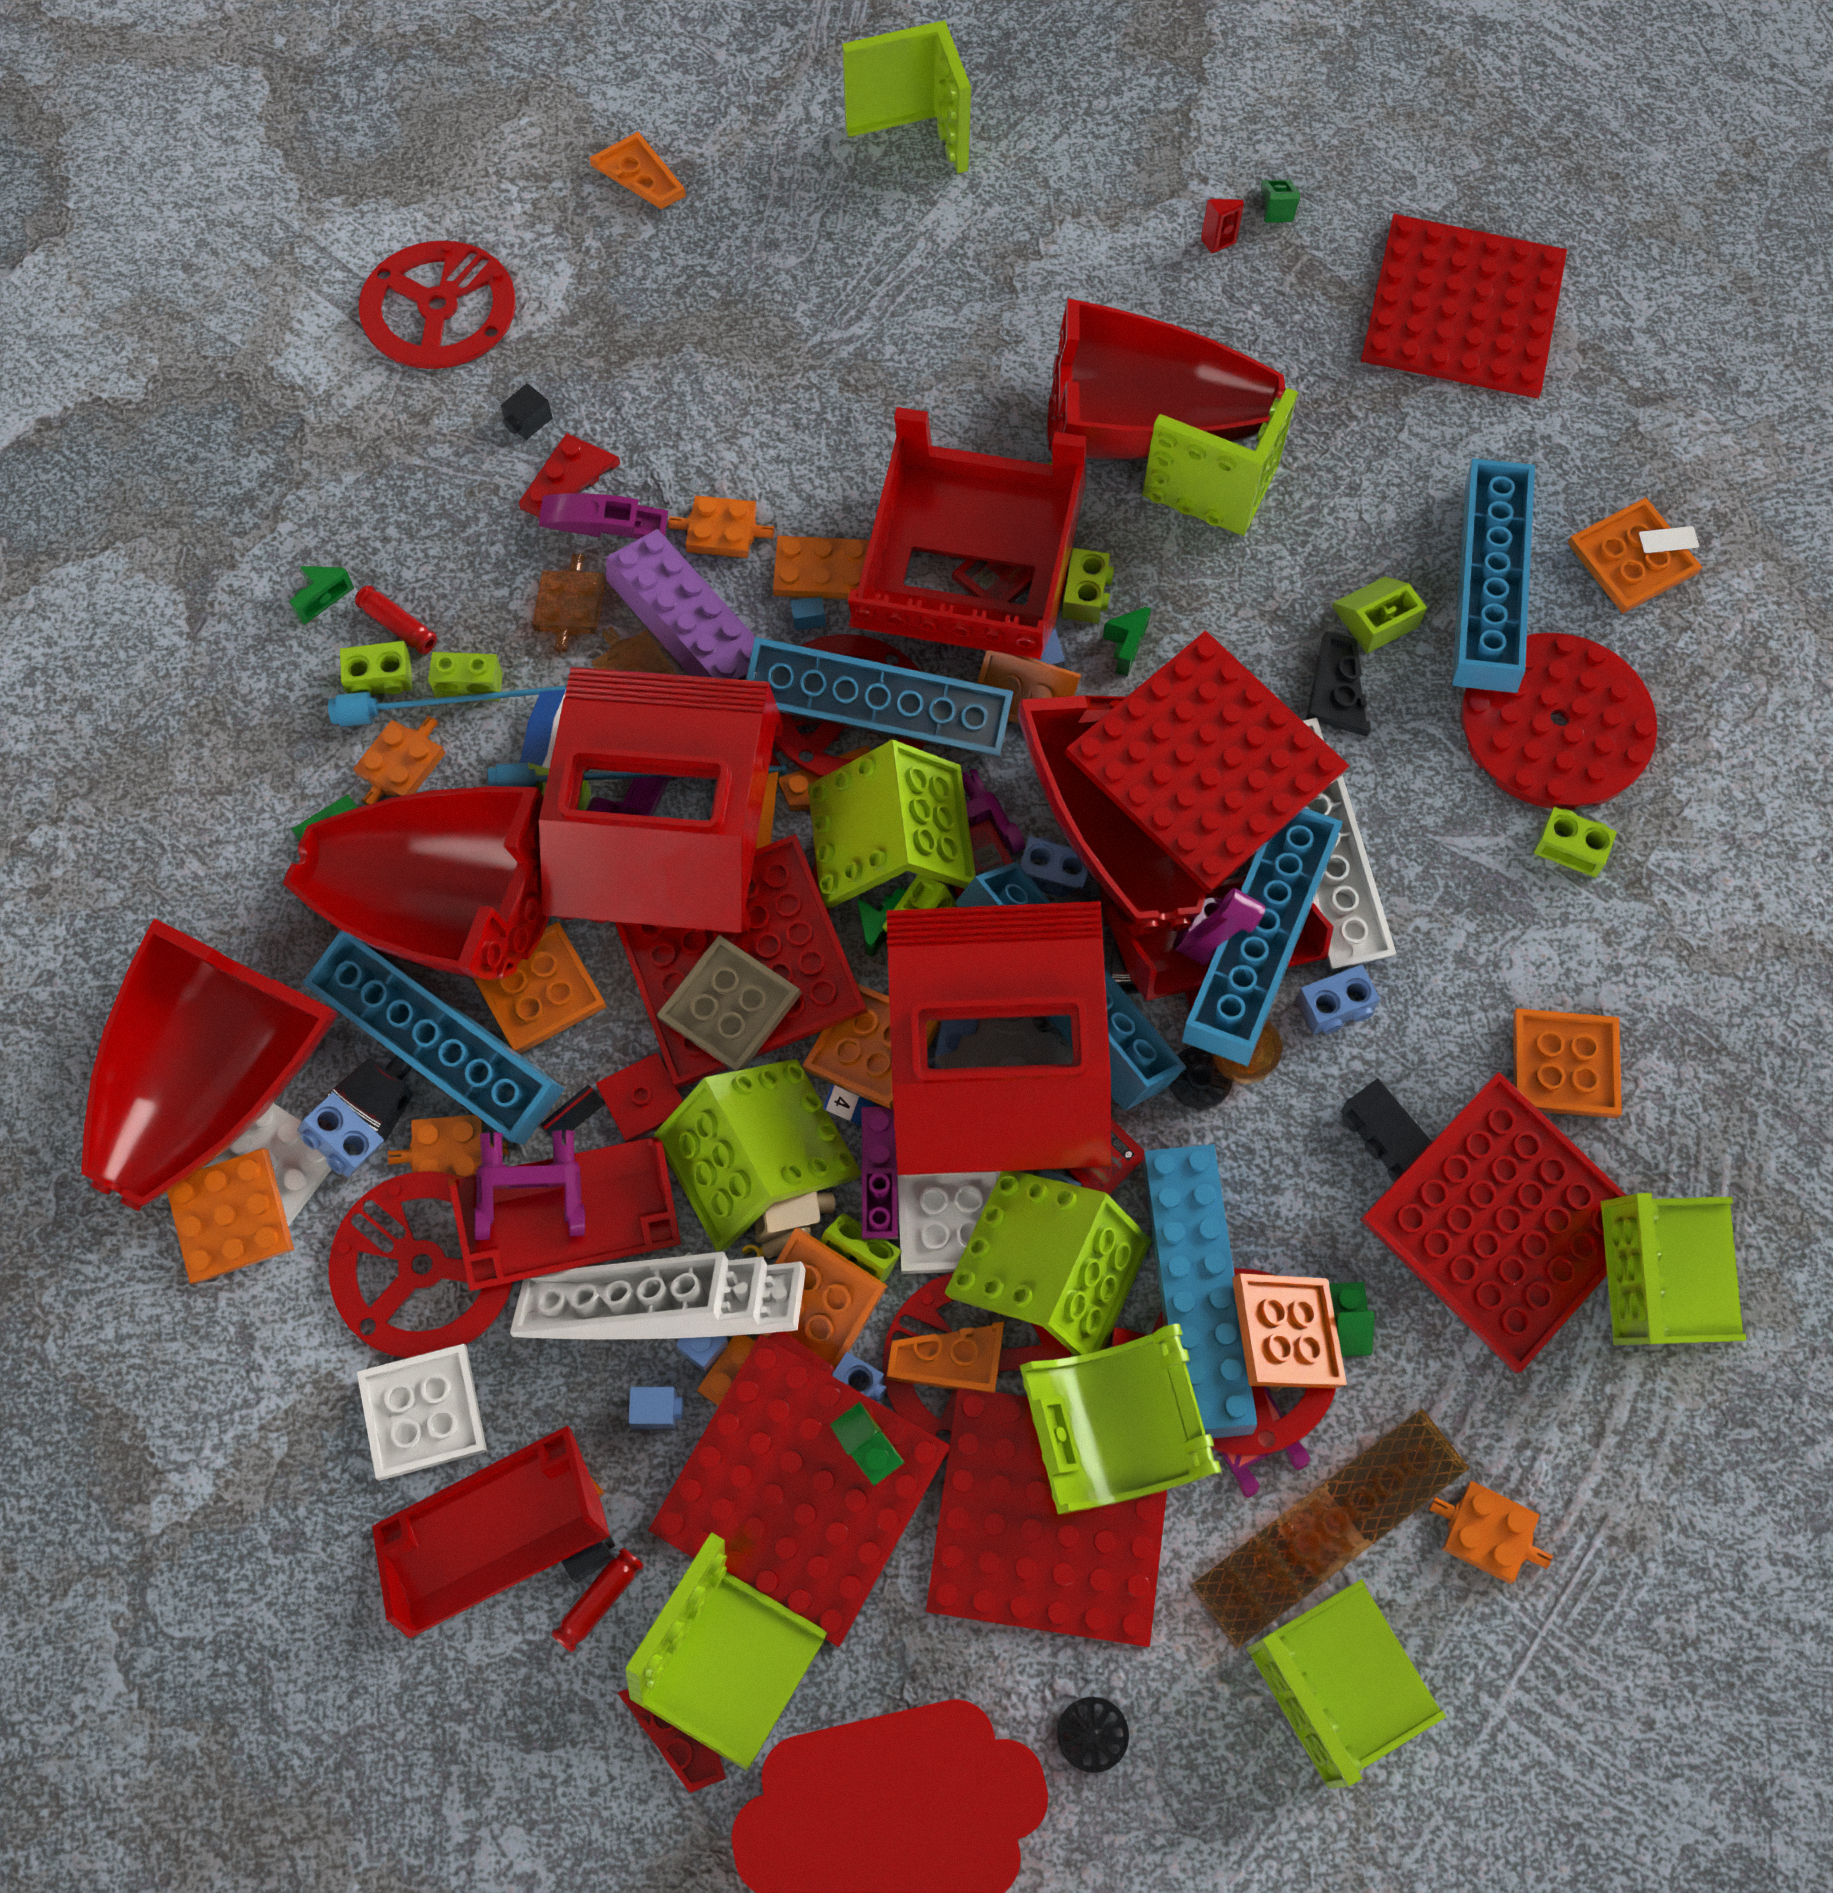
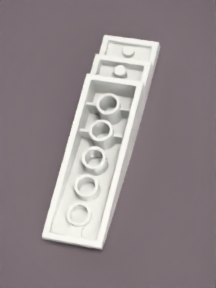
M1318 719L1304 720L1303 722L1324 741ZM1342 775L1306 807L1312 811L1343 821L1336 846L1313 901L1334 927L1328 957L1326 958L1331 970L1396 956V950Z
M724 1252L573 1268L523 1279L510 1334L512 1337L550 1339H670L798 1330L806 1269L801 1261L767 1265L763 1256L728 1260Z

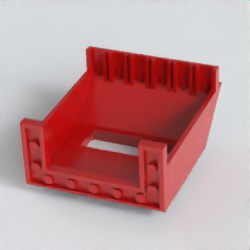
M897 407L894 416L896 439L858 589H851L848 598L851 613L848 627L1041 660L1056 624L1086 488V436L1054 432L1052 465L932 446L928 412ZM912 551L961 559L971 558L1034 570L1027 604L1021 605L904 585Z
M571 667L539 817L542 915L555 916L563 920H573L574 918L588 919L596 923H606L607 921L621 922L629 926H638L640 924L654 925L661 929H671L672 927L687 928L694 932H704L705 930L720 931L727 935L749 932L751 918L746 910V903L774 736L782 737L784 727L769 682ZM593 769L716 779L710 820L703 821L577 810L585 770Z
M1101 901L886 910L891 1070L897 1175L1111 1167V1071ZM1068 1015L1071 1018L1073 1062L1070 1064L947 1069L928 1068L926 1028L928 1021Z

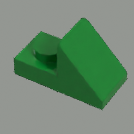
M1290 179L1261 180V193L1265 198L1264 221L1266 223L1292 222L1300 200L1299 190Z
M301 566L300 570L309 586L298 591L289 600V603L296 617L305 625L353 590L354 586L348 572L344 568Z
M1143 607L1105 623L1103 638L1118 643L1113 659L1118 660L1116 673L1128 676L1148 627L1151 608Z
M898 887L893 895L888 894L883 899L878 911L860 899L857 900L865 949L870 957L874 956L887 938V933L882 927L887 920L886 910H894L906 891Z
M1365 1283L1329 1284L1342 1357L1372 1355L1374 1311H1368Z
M858 1402L830 1424L847 1455H852L873 1486H876L905 1463L861 1402Z

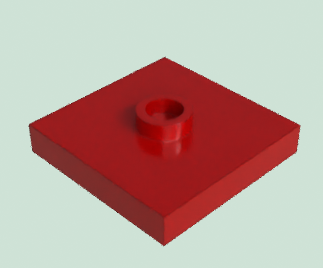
M658 1052L596 1082V1086L625 1142L635 1141L659 1129L683 1102Z

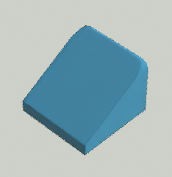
M821 597L790 601L795 630L826 626Z

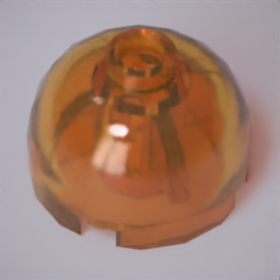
M1266 1020L1248 1066L1213 1053L1212 1058L1216 1068L1225 1078L1237 1084L1251 1085L1262 1082L1275 1071L1281 1059L1283 1042L1279 1031L1270 1021Z

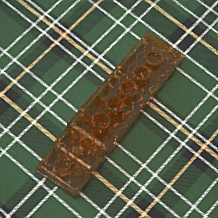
M1420 1409L1190 1585V1588L1234 1648L1238 1649L1470 1468L1426 1412Z

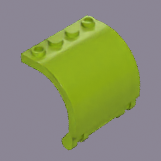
M1180 1324L1162 1327L1153 1334L1101 1351L1063 1359L1031 1361L1020 1365L1023 1386L1027 1392L1033 1415V1424L1037 1431L1042 1450V1459L1046 1466L1052 1489V1498L1058 1514L1088 1510L1140 1498L1202 1480L1222 1472L1219 1461L1214 1460L1211 1447L1214 1446L1211 1434L1206 1435L1186 1366V1362H1189L1190 1358L1187 1349H1183L1180 1337L1183 1335Z

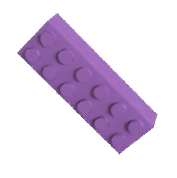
M658 529L606 557V581L690 676L746 680L755 636Z

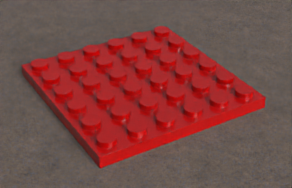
M1393 214L1360 362L1539 399L1543 387L1568 249Z
M1206 630L1070 744L1064 753L1207 894L1212 893L1341 777L1350 766Z
M796 834L755 850L746 910L751 918L749 932L727 935L720 931L705 930L704 932H694L687 928L672 927L671 929H661L654 925L640 924L638 926H629L621 922H615L673 1085L677 1089L729 1069L660 1021L656 1016L718 935L799 988L802 993L752 1059L868 1013Z
M1497 1072L1359 1220L1517 1374L1526 1368L1607 1276L1601 1201L1627 1195L1500 1072Z
M760 1334L648 1531L694 1559L711 1532L724 1539L725 1555L727 1556L725 1562L726 1572L828 1632L825 1639L840 1647L952 1445ZM858 1402L863 1404L905 1461L904 1464L876 1486H873L852 1455H847L830 1426L831 1423Z
M958 1388L950 1445L952 1446L948 1452L926 1613L1149 1648L1167 1490L1098 1508L1058 1514L1052 1498V1489L1046 1466L1042 1459V1450L1037 1431L1033 1424V1415L1028 1397Z

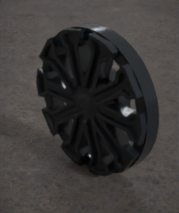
M1190 1047L1181 1051L1177 1056L1186 1066L1187 1070H1183L1178 1075V1077L1185 1078L1184 1080L1178 1082L1174 1080L1169 1085L1173 1095L1184 1106L1195 1108V1110H1206L1220 1105L1228 1096L1233 1084V1072L1228 1060L1197 1047ZM1204 1054L1209 1055L1210 1059L1207 1063H1203ZM1189 1055L1195 1056V1064L1188 1058ZM1220 1062L1222 1064L1221 1068L1213 1070L1212 1067L1215 1063ZM1223 1075L1227 1077L1226 1081L1215 1079ZM1190 1086V1088L1184 1095L1179 1091L1180 1089ZM1213 1087L1222 1089L1223 1093L1218 1094ZM1195 1091H1197L1198 1102L1191 1100ZM1205 1091L1212 1101H1205Z
M1085 1697L1073 1702L1061 1715L1057 1727V1741L1062 1755L1072 1766L1084 1772L1099 1773L1111 1769L1123 1758L1128 1747L1129 1729L1124 1715L1113 1703L1099 1697ZM1096 1704L1103 1706L1098 1719L1095 1717ZM1080 1705L1087 1707V1720L1078 1710ZM1113 1712L1117 1716L1116 1721L1104 1725L1108 1715ZM1069 1715H1072L1080 1726L1068 1724L1066 1720ZM1121 1728L1123 1736L1116 1737L1109 1735L1108 1732ZM1063 1733H1074L1077 1734V1737L1072 1740L1065 1741ZM1106 1743L1118 1745L1120 1747L1119 1752L1114 1754ZM1081 1745L1082 1747L1077 1756L1072 1757L1069 1753L1070 1749ZM1099 1750L1108 1758V1763L1105 1765L1100 1763ZM1088 1751H1091L1092 1764L1090 1766L1083 1763Z

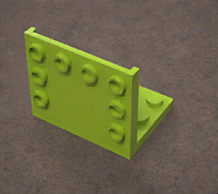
M938 21L842 43L845 129L848 137L936 117L938 121V135L941 141L945 140L946 142L945 149L949 163H954L957 174L968 171L971 85L946 21Z
M1286 388L1281 399L1275 398L1268 415L1270 419L1268 423L1263 422L1256 439L1259 442L1255 450L1159 414L1154 423L1142 496L1154 503H1162L1177 509V511L1184 515H1192L1202 519L1209 525L1219 526L1245 536L1279 466L1299 392Z
M892 739L808 785L819 892L826 908L831 909L906 871L966 889L976 876L961 766L959 764Z
M797 1059L705 1077L654 1133V1136H657L663 1142L665 1156L717 1252L727 1250L774 1202L849 1183L862 1175L860 1168L831 1117L823 1109V1103Z
M1001 1171L945 1290V1294L952 1300L1043 1326L1075 1356L1104 1350L1152 1240L1105 1192L1019 1171Z
M1636 1193L1601 1201L1613 1345L1746 1341V1334H1743L1731 1216L1730 1204H1733L1732 1196L1652 1199V1193Z
M711 1532L625 1668L629 1698L748 1772L824 1643L828 1632L726 1572L725 1540Z
M1360 1579L1246 1648L1328 1789L1350 1787L1363 1779L1359 1773L1360 1770L1447 1717L1443 1710H1440L1385 1620L1365 1587L1366 1584L1363 1579Z

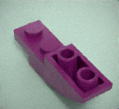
M588 493L544 495L538 527L601 538V533L640 539L656 529L665 536L669 510L638 505L639 499Z
M862 1107V1239H898L894 1110L886 1107Z

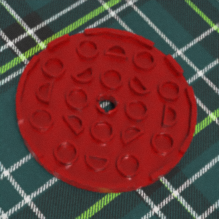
M1536 633L1527 635L1525 673L1518 692L1512 693L1466 687L1461 703V728L1464 730L1469 744L1467 748L1479 768H1484L1496 780L1495 784L1508 794L1532 805L1553 809L1556 807L1559 809L1575 810L1576 807L1598 806L1618 797L1621 792L1631 784L1633 785L1649 763L1655 749L1658 726L1657 716L1651 695L1642 679L1626 661L1610 649L1589 639L1571 634ZM1562 713L1561 716L1566 720V725L1560 726L1555 724L1551 720V716Z

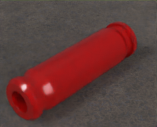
M364 586L357 592L355 596L356 606L363 608L365 613L410 647L416 648L418 653L427 654L435 647L437 635L433 631H429L425 625L381 592H377L373 586Z
M621 1548L618 1551L620 1552L618 1556L607 1564L562 1618L559 1627L552 1630L551 1636L569 1652H574L577 1649V1644L588 1636L631 1584L635 1574L643 1569L644 1564L627 1549Z

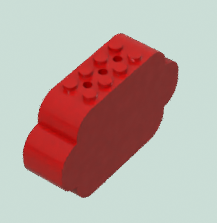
M951 1699L804 1733L782 1740L770 1751L763 1765L762 1788L764 1795L752 1799L740 1810L733 1824L731 1841L738 1874L743 1882L756 1893H1005L1014 1883L1020 1869L1021 1853L1018 1839L1031 1834L1043 1821L1048 1807V1790L1041 1763L1030 1748L1011 1739L996 1740L989 1718L978 1706L965 1700Z

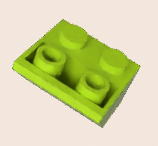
M1386 576L1332 603L1333 609L1366 654L1417 629L1427 609L1409 583Z

